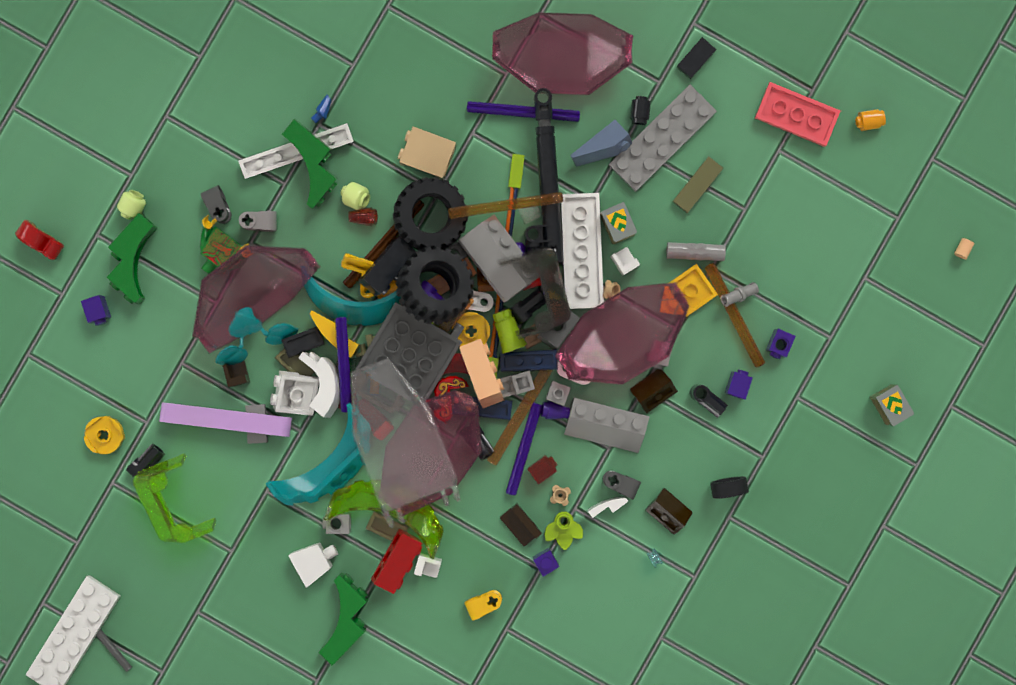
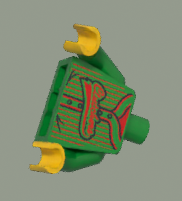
M209 215L203 218L200 241L202 251L200 254L208 259L201 268L206 273L211 275L216 267L223 271L239 268L244 265L250 255L255 253L254 249L248 251L249 243L242 246L215 226L213 228L217 223L216 218L212 222L208 220Z

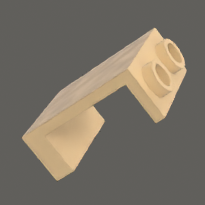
M412 127V130H408L405 136L406 146L404 149L401 148L398 155L400 165L410 166L434 175L440 180H444L457 146L456 142Z

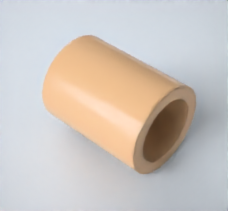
M962 238L954 254L959 258L967 259L974 246V242Z

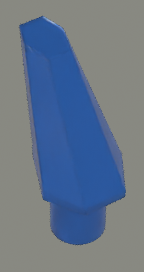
M327 94L316 108L318 112L311 117L315 123L321 118L326 119L331 104V99Z

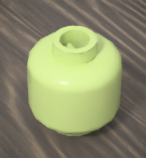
M356 182L345 185L341 190L343 204L355 210L365 208L370 201L368 189Z
M135 190L124 192L117 204L121 216L131 220L138 213L142 214L146 205L144 195Z

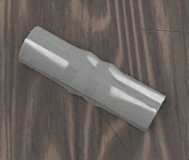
M668 242L666 248L667 259L724 261L726 254L725 245Z

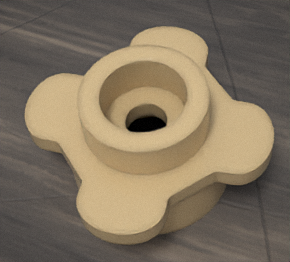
M607 280L603 288V298H610L611 301H614L619 297L621 289L617 282L612 283L610 280Z
M554 485L552 487L553 495L550 497L551 503H559L563 506L568 505V495L571 493L570 488H561L558 485Z

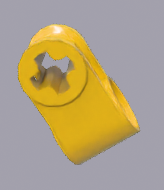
M491 590L465 601L464 604L471 620L479 619L487 613L497 610L501 605L502 595L497 590ZM490 596L497 598L496 604L489 602Z

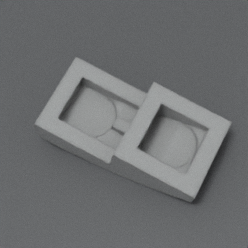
M530 370L500 378L504 387L501 390L503 398L535 389Z

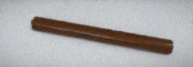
M421 200L413 208V218L424 207V203ZM394 225L364 259L375 262L392 240L399 235ZM352 271L343 281V284L349 289L352 288L361 278L362 273Z

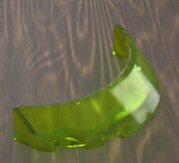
M376 479L375 482L355 481L354 484L342 489L339 488L333 493L324 517L325 521L339 514L355 510H369L390 515L408 525L423 541L431 559L435 558L444 533L443 526L440 525L431 505L422 501L419 498V494L413 490L397 484L384 488L381 484L382 480Z

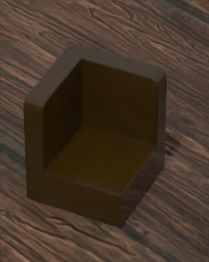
M245 361L235 365H223L228 387L250 382Z

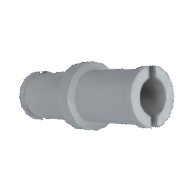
M754 282L744 287L734 288L732 292L721 296V303L727 307L735 302L745 301L747 297L757 294L759 289Z

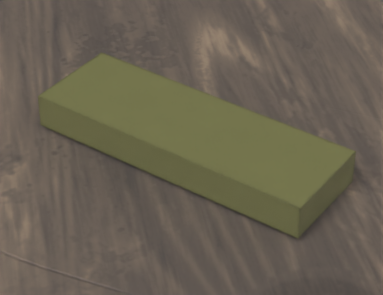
M708 156L672 202L688 213L723 170V167Z

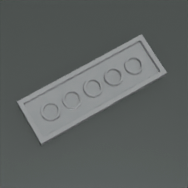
M689 85L632 141L630 147L626 151L621 152L609 166L636 192L717 111Z

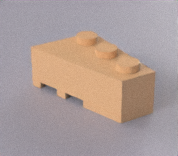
M481 339L459 347L482 408L504 401L501 393L504 387L500 378L496 380L494 373L497 372L494 361L490 362L487 355L491 353L487 343L483 344Z

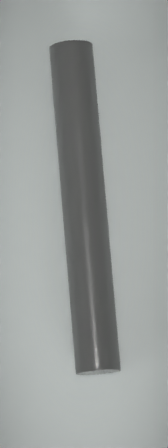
M100 629L96 634L97 638L126 672L132 668L131 664Z

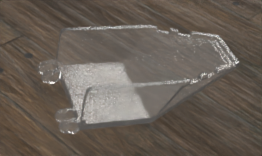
M389 359L351 372L353 435L382 514L389 527H394V522L389 514L390 511L396 509L399 521L404 523L405 520L400 507L440 492L445 506L449 505V499L444 491L451 488L456 502L460 501L457 476L428 404L422 400L416 390L405 380L404 376Z

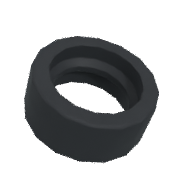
M744 476L719 479L710 483L712 496L716 499L740 496L749 492L747 479Z

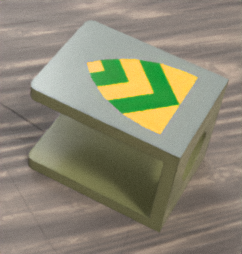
M624 202L600 213L601 220L612 244L619 243L637 233Z
M889 385L870 396L885 425L891 424L895 426L914 415L912 408L898 385Z

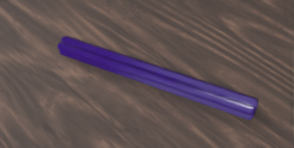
M473 101L467 103V112L535 118V107ZM552 108L553 120L574 122L580 120V111Z

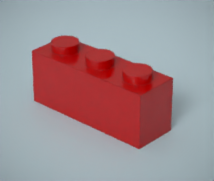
M398 529L371 577L374 585L393 594L401 588L403 577L411 570L412 561L422 550L421 545L423 543L419 538Z

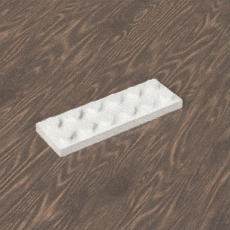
M599 193L561 194L565 307L567 309L604 308Z
M90 575L86 576L32 663L26 676L40 685H66L121 595Z

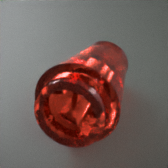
M372 207L349 211L348 219L352 223L372 226L377 224L378 213Z

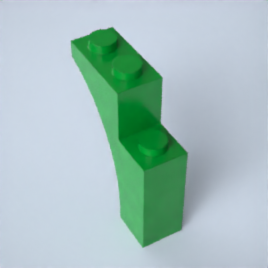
M293 119L282 135L297 148L306 163L310 177V192L306 204L312 209L315 205L319 208L325 200L323 195L327 191L331 193L337 185L335 182L337 177L320 164L321 161L325 163L331 156L329 153L331 148L300 122Z
M140 213L108 247L112 251L111 255L116 260H122L107 276L111 281L109 284L115 290H121L125 294L123 297L131 304H141L145 299L138 281V263L144 245L157 229L149 219Z
M342 572L334 580L340 597L338 624L332 637L318 652L332 666L366 631L365 623L359 617L355 618L354 615L368 601L366 596L368 594L361 587L357 588L353 584L354 580L348 574L344 575Z

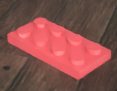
M769 82L755 119L826 147L841 110Z

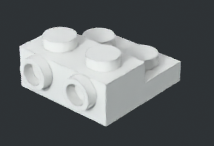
M279 371V375H275L273 383L274 387H276V392L271 394L270 405H273L275 412L313 416L314 409L309 405L317 395L319 378L299 375L296 372Z

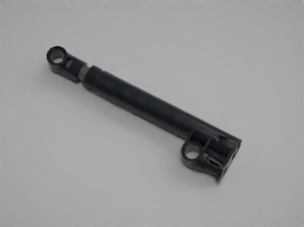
M541 88L534 95L535 118L539 126L535 127L537 135L536 146L542 225L529 226L524 231L525 247L528 250V260L530 263L564 261L556 142L554 136L555 127L551 126V120H553L552 94L547 88ZM545 93L548 96V101L545 103L540 102L538 94ZM530 229L538 231V237L535 240H531L528 237Z

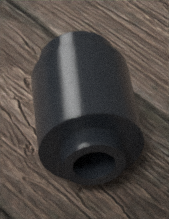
M636 96V99L632 100L630 114L632 124L647 125L651 101L647 100V97Z

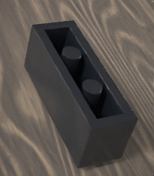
M400 236L394 238L360 278L359 282L375 297L381 294L385 295L391 288L389 284L393 279L396 281L400 269L416 250Z

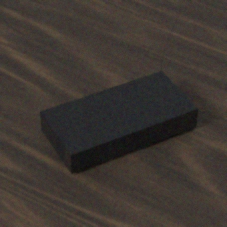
M702 37L677 65V68L692 79L716 51V48Z
M318 327L281 340L288 359L325 344Z

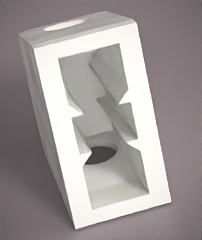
M319 542L294 551L288 556L305 587H308L333 566L330 559L338 555V551L333 544L324 549Z

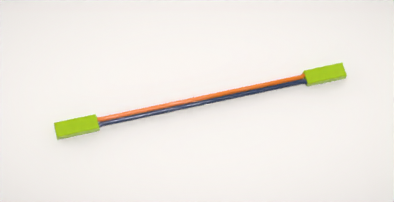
M512 154L508 185L510 196L505 229L511 237L518 190L521 189L525 155ZM498 294L495 313L502 311L504 304ZM494 321L490 345L491 354L488 356L490 362L494 361L498 370L499 358H497L499 337Z

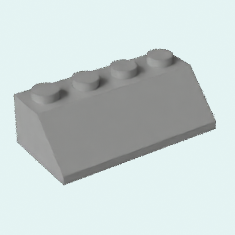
M495 215L481 222L458 241L504 303L540 277Z
M573 397L564 435L639 453L650 416Z

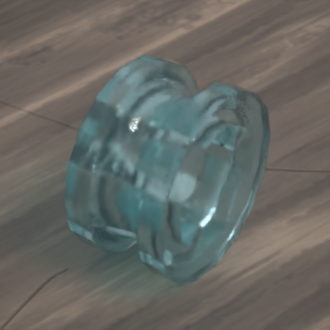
M654 548L651 553L647 552L646 554L656 568L657 564H663Z

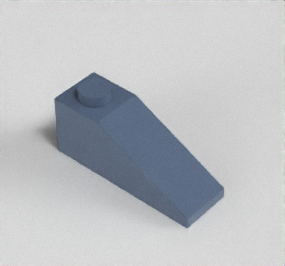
M614 120L570 156L577 167L617 156L621 152L626 151L632 144L628 132Z

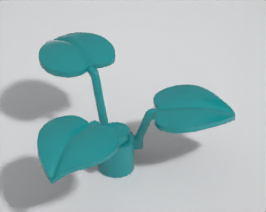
M242 308L236 313L233 322L229 326V334L234 337H240V344L238 347L231 345L221 350L215 362L220 365H235L244 361L248 356L247 350L242 349L244 336L251 335V333L261 330L266 336V343L279 345L282 344V339L296 335L299 329L293 325L283 323L274 325L267 332L262 327L261 321L255 318L252 308Z

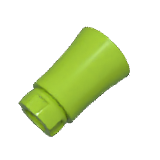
M510 308L492 314L502 354L527 345L514 316L512 317Z

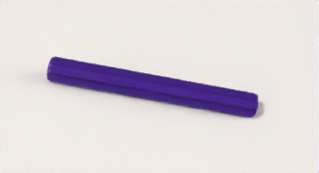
M337 317L335 323L341 412H348L347 404L349 402L352 404L347 318Z
M532 403L507 486V494H517L542 410L541 404Z

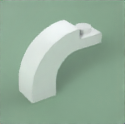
M302 352L299 359L316 372L320 384L319 391L309 406L322 417L331 418L340 403L338 369L329 358H320L313 352Z

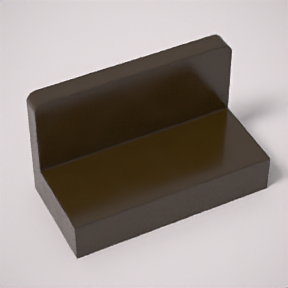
M657 369L630 388L631 393L638 400L646 414L678 392L671 379L662 369Z
M663 488L657 498L645 509L673 535L686 525L693 513L666 488Z
M518 503L500 516L503 523L523 546H526L534 538L537 539L542 534Z

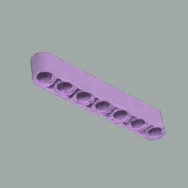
M162 403L159 422L290 437L292 418Z

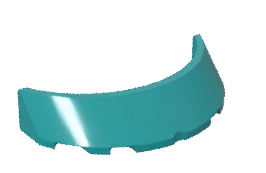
M302 265L303 283L306 292L313 303L333 319L346 317L347 324L375 325L383 323L395 302L400 304L401 296H397L396 291L381 299L368 302H353L338 298L319 286L310 275L309 267Z
M350 402L347 404L348 420L344 435L328 458L305 474L287 480L268 481L266 483L276 499L285 505L302 502L314 503L319 501L320 497L328 493L332 495L340 490L358 473L364 464L363 459L366 452L370 450L371 427L370 423Z

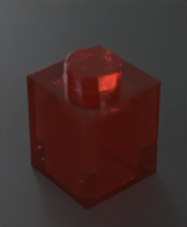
M545 454L527 467V469L539 485L557 472L555 468L557 463L552 456L548 458Z

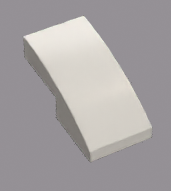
M625 497L607 499L592 506L587 511L593 518L607 507L612 512H615L626 504L628 500Z

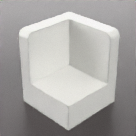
M627 247L611 256L622 276L640 265L637 258L634 259Z
M420 553L414 574L419 576L424 574L437 578L442 559Z

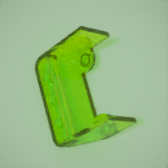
M185 453L139 471L133 478V485L159 539L164 542L185 543L212 532L216 524L215 518L192 527L186 523L175 524L160 492L168 484L165 472L182 466L186 459Z

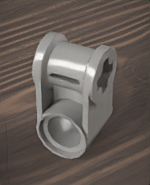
M243 212L239 216V224L249 231H277V212ZM248 217L253 220V222L249 223V226L244 222V220H248Z

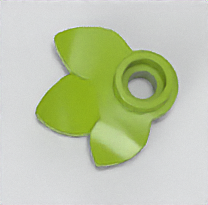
M560 512L555 516L554 522L547 525L545 540L552 541L556 539L559 546L563 550H567L573 538H583V529L580 524L573 520L570 513ZM567 518L568 521L566 524H561L560 520Z

